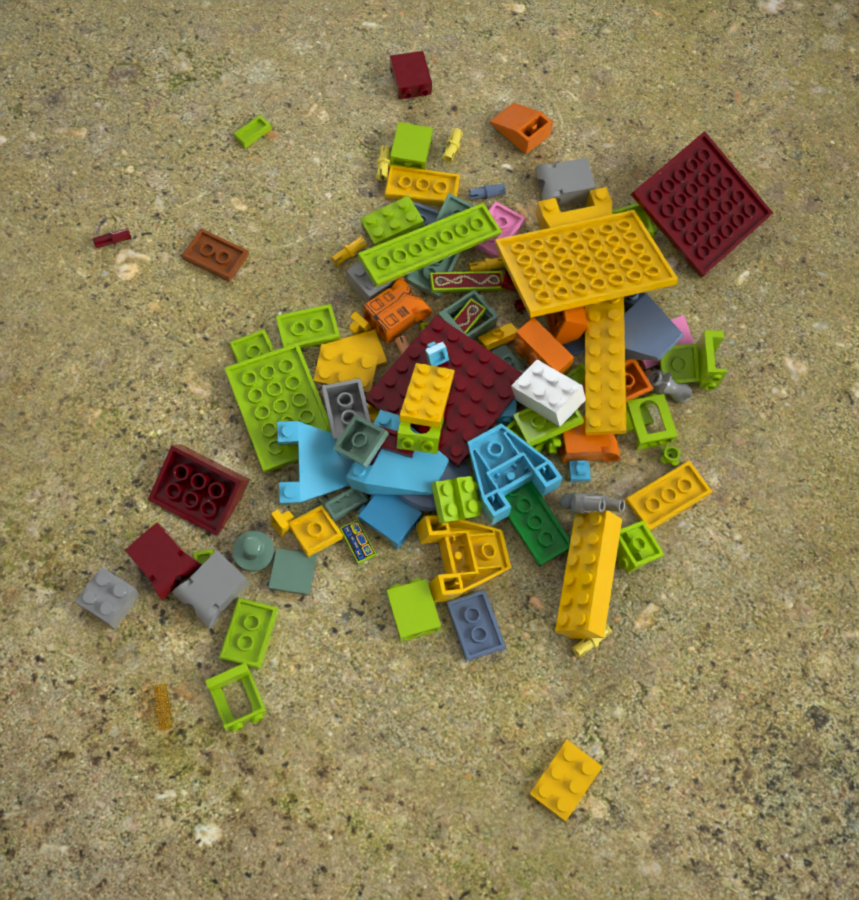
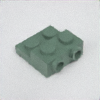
M354 415L342 435L337 439L333 449L347 460L367 468L389 433L385 429Z

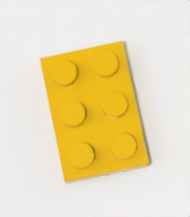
M321 344L313 381L328 385L361 378L364 393L368 394L372 388L378 356Z
M566 740L529 795L566 822L603 766Z

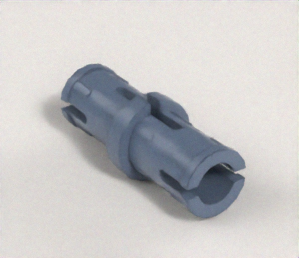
M504 183L491 186L485 184L484 187L468 189V192H470L469 198L470 200L485 197L490 199L491 196L505 195L506 191L504 190L506 188Z

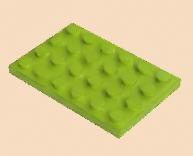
M298 343L225 367V372L263 473L299 461L298 445H278L277 422L299 421L331 433L328 416Z

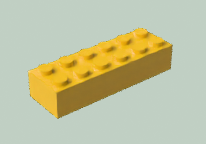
M604 510L602 513L595 511L575 514L555 629L556 632L570 639L604 638L622 523L620 517L608 510Z

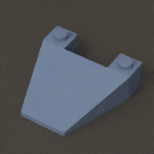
M642 292L624 296L625 359L659 361L683 337V333L647 293Z

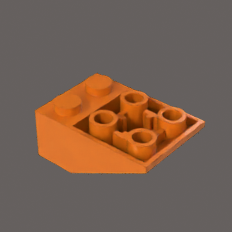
M512 103L489 121L494 128L526 155L551 135L553 122L541 111L517 103Z

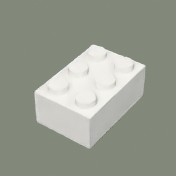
M536 360L511 385L516 401L559 427L586 400L581 384L539 360Z

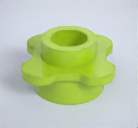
M663 446V454L660 457L661 463L677 466L679 464L678 458L681 454L680 449L674 446Z

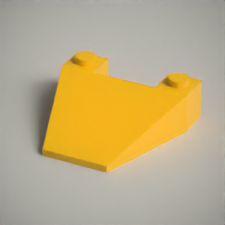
M607 187L589 191L586 201L587 207L561 213L556 198L538 201L535 215L542 230L612 215V200Z
M438 515L425 516L416 524L420 544L439 543L445 574L437 575L429 582L434 603L456 599L512 568L501 529L466 520L439 524Z

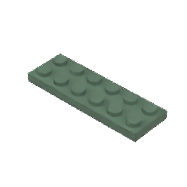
M448 193L434 222L474 206ZM460 253L410 273L405 282L438 299L442 292L431 293L429 274L452 272Z

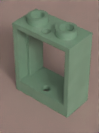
M473 290L438 313V316L464 333L452 318L462 310L470 299L478 302L486 308L485 313L482 315L486 322L465 334L475 340L478 336L483 335L496 326L498 316L496 311L486 304L484 297L480 294L478 295Z

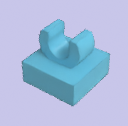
M434 341L427 344L429 349L425 350L430 366H438L449 360L447 348L443 342L437 345Z
M569 461L570 482H589L591 479L589 461Z

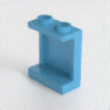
M372 494L370 497L371 501L367 505L364 504L358 511V520L361 524H367L391 542V546L398 550L414 530L416 524L422 519V513L403 502L398 495Z

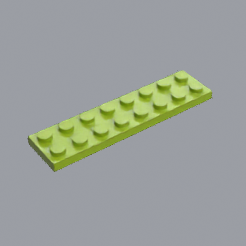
M481 203L358 253L357 258L375 287H378L498 237L502 231L485 204Z

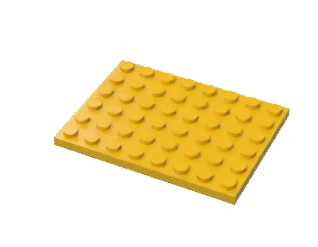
M635 210L495 240V246L530 318L677 285L678 282L677 276Z

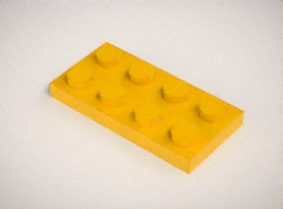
M416 363L399 421L440 428L455 370Z

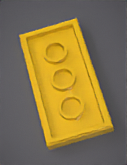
M390 165L385 198L400 200L409 195L413 202L442 206L448 193L457 197L460 174Z
M687 461L626 497L624 501L639 522L644 520L651 531L709 496L712 490L692 463Z

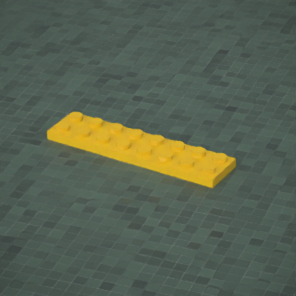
M624 297L585 305V315L588 321V327L585 331L586 435L627 434Z

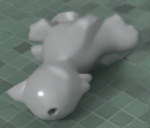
M660 370L646 371L645 375L654 388L651 391L652 393L659 395L669 394L673 401L678 403H686L691 399V388L684 383L674 382L669 372L666 373Z

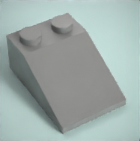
M361 378L322 386L333 441L342 435L354 415L371 422Z

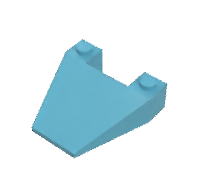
M380 410L373 424L398 431L400 416ZM410 426V429L414 433L419 434L414 428ZM381 449L373 466L368 465L366 468L355 462L352 464L346 479L352 489L367 494L433 495L431 483L440 481L449 459L439 450L437 454L414 451L413 457L409 458Z
M299 421L277 422L278 445H298L299 482H279L280 505L302 504L350 486L346 476L353 462L340 456L333 449L337 440L333 441L332 433Z
M503 424L467 442L475 482L478 485L479 501L482 504V511L491 525L509 516L511 505L504 497L508 493L530 481L533 482L542 497L560 487L563 478L553 463Z

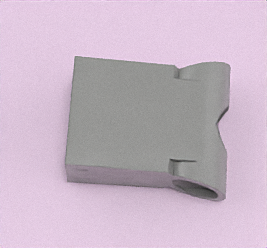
M587 158L556 163L554 166L551 164H541L535 168L537 181L542 189V200L556 198L558 206L586 203L589 191L596 188Z
M216 550L188 581L177 586L172 593L184 605L193 606L197 618L208 629H211L220 617L221 612L251 582Z

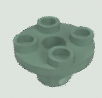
M249 531L239 536L235 541L233 557L242 570L260 571L272 563L274 545L266 534L259 531Z

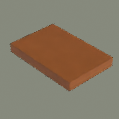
M201 228L181 256L183 260L231 282L248 257L249 251Z

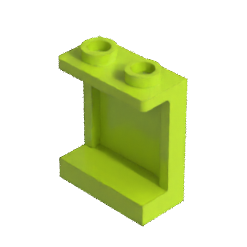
M398 122L390 155L391 165L426 170L427 156L433 138V128Z
M704 330L697 343L700 381L697 382L698 389H705L707 391L717 389L727 374V369H717L715 367L714 357L716 350L724 339V331Z
M421 578L411 580L410 584H395L386 590V596L394 616L400 643L441 630L440 620L427 579L421 580Z

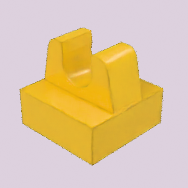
M356 311L350 316L353 322L349 326V330L354 335L372 329L371 325Z
M278 509L271 513L270 523L280 537L288 534V522L294 516L290 511L281 514Z

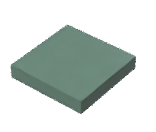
M277 548L268 586L269 590L310 596L317 554L307 557L304 552Z

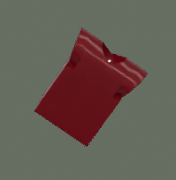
M158 522L125 549L126 553L151 580L161 600L170 595L181 580L190 577L202 566L201 563L187 555L170 533Z

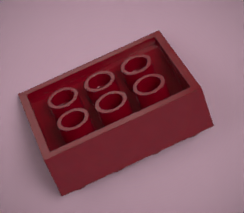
M182 444L171 445L148 500L219 536L241 500L250 479Z

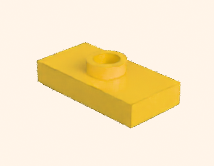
M509 323L478 336V342L486 349L491 350L514 340L518 329Z

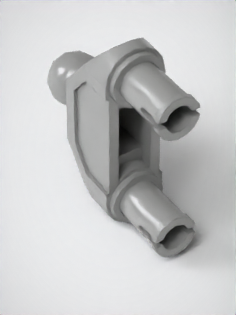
M567 493L560 499V504L563 508L571 509V512L576 513L595 511L602 513L604 510L623 512L625 509L624 500L609 499L606 495Z

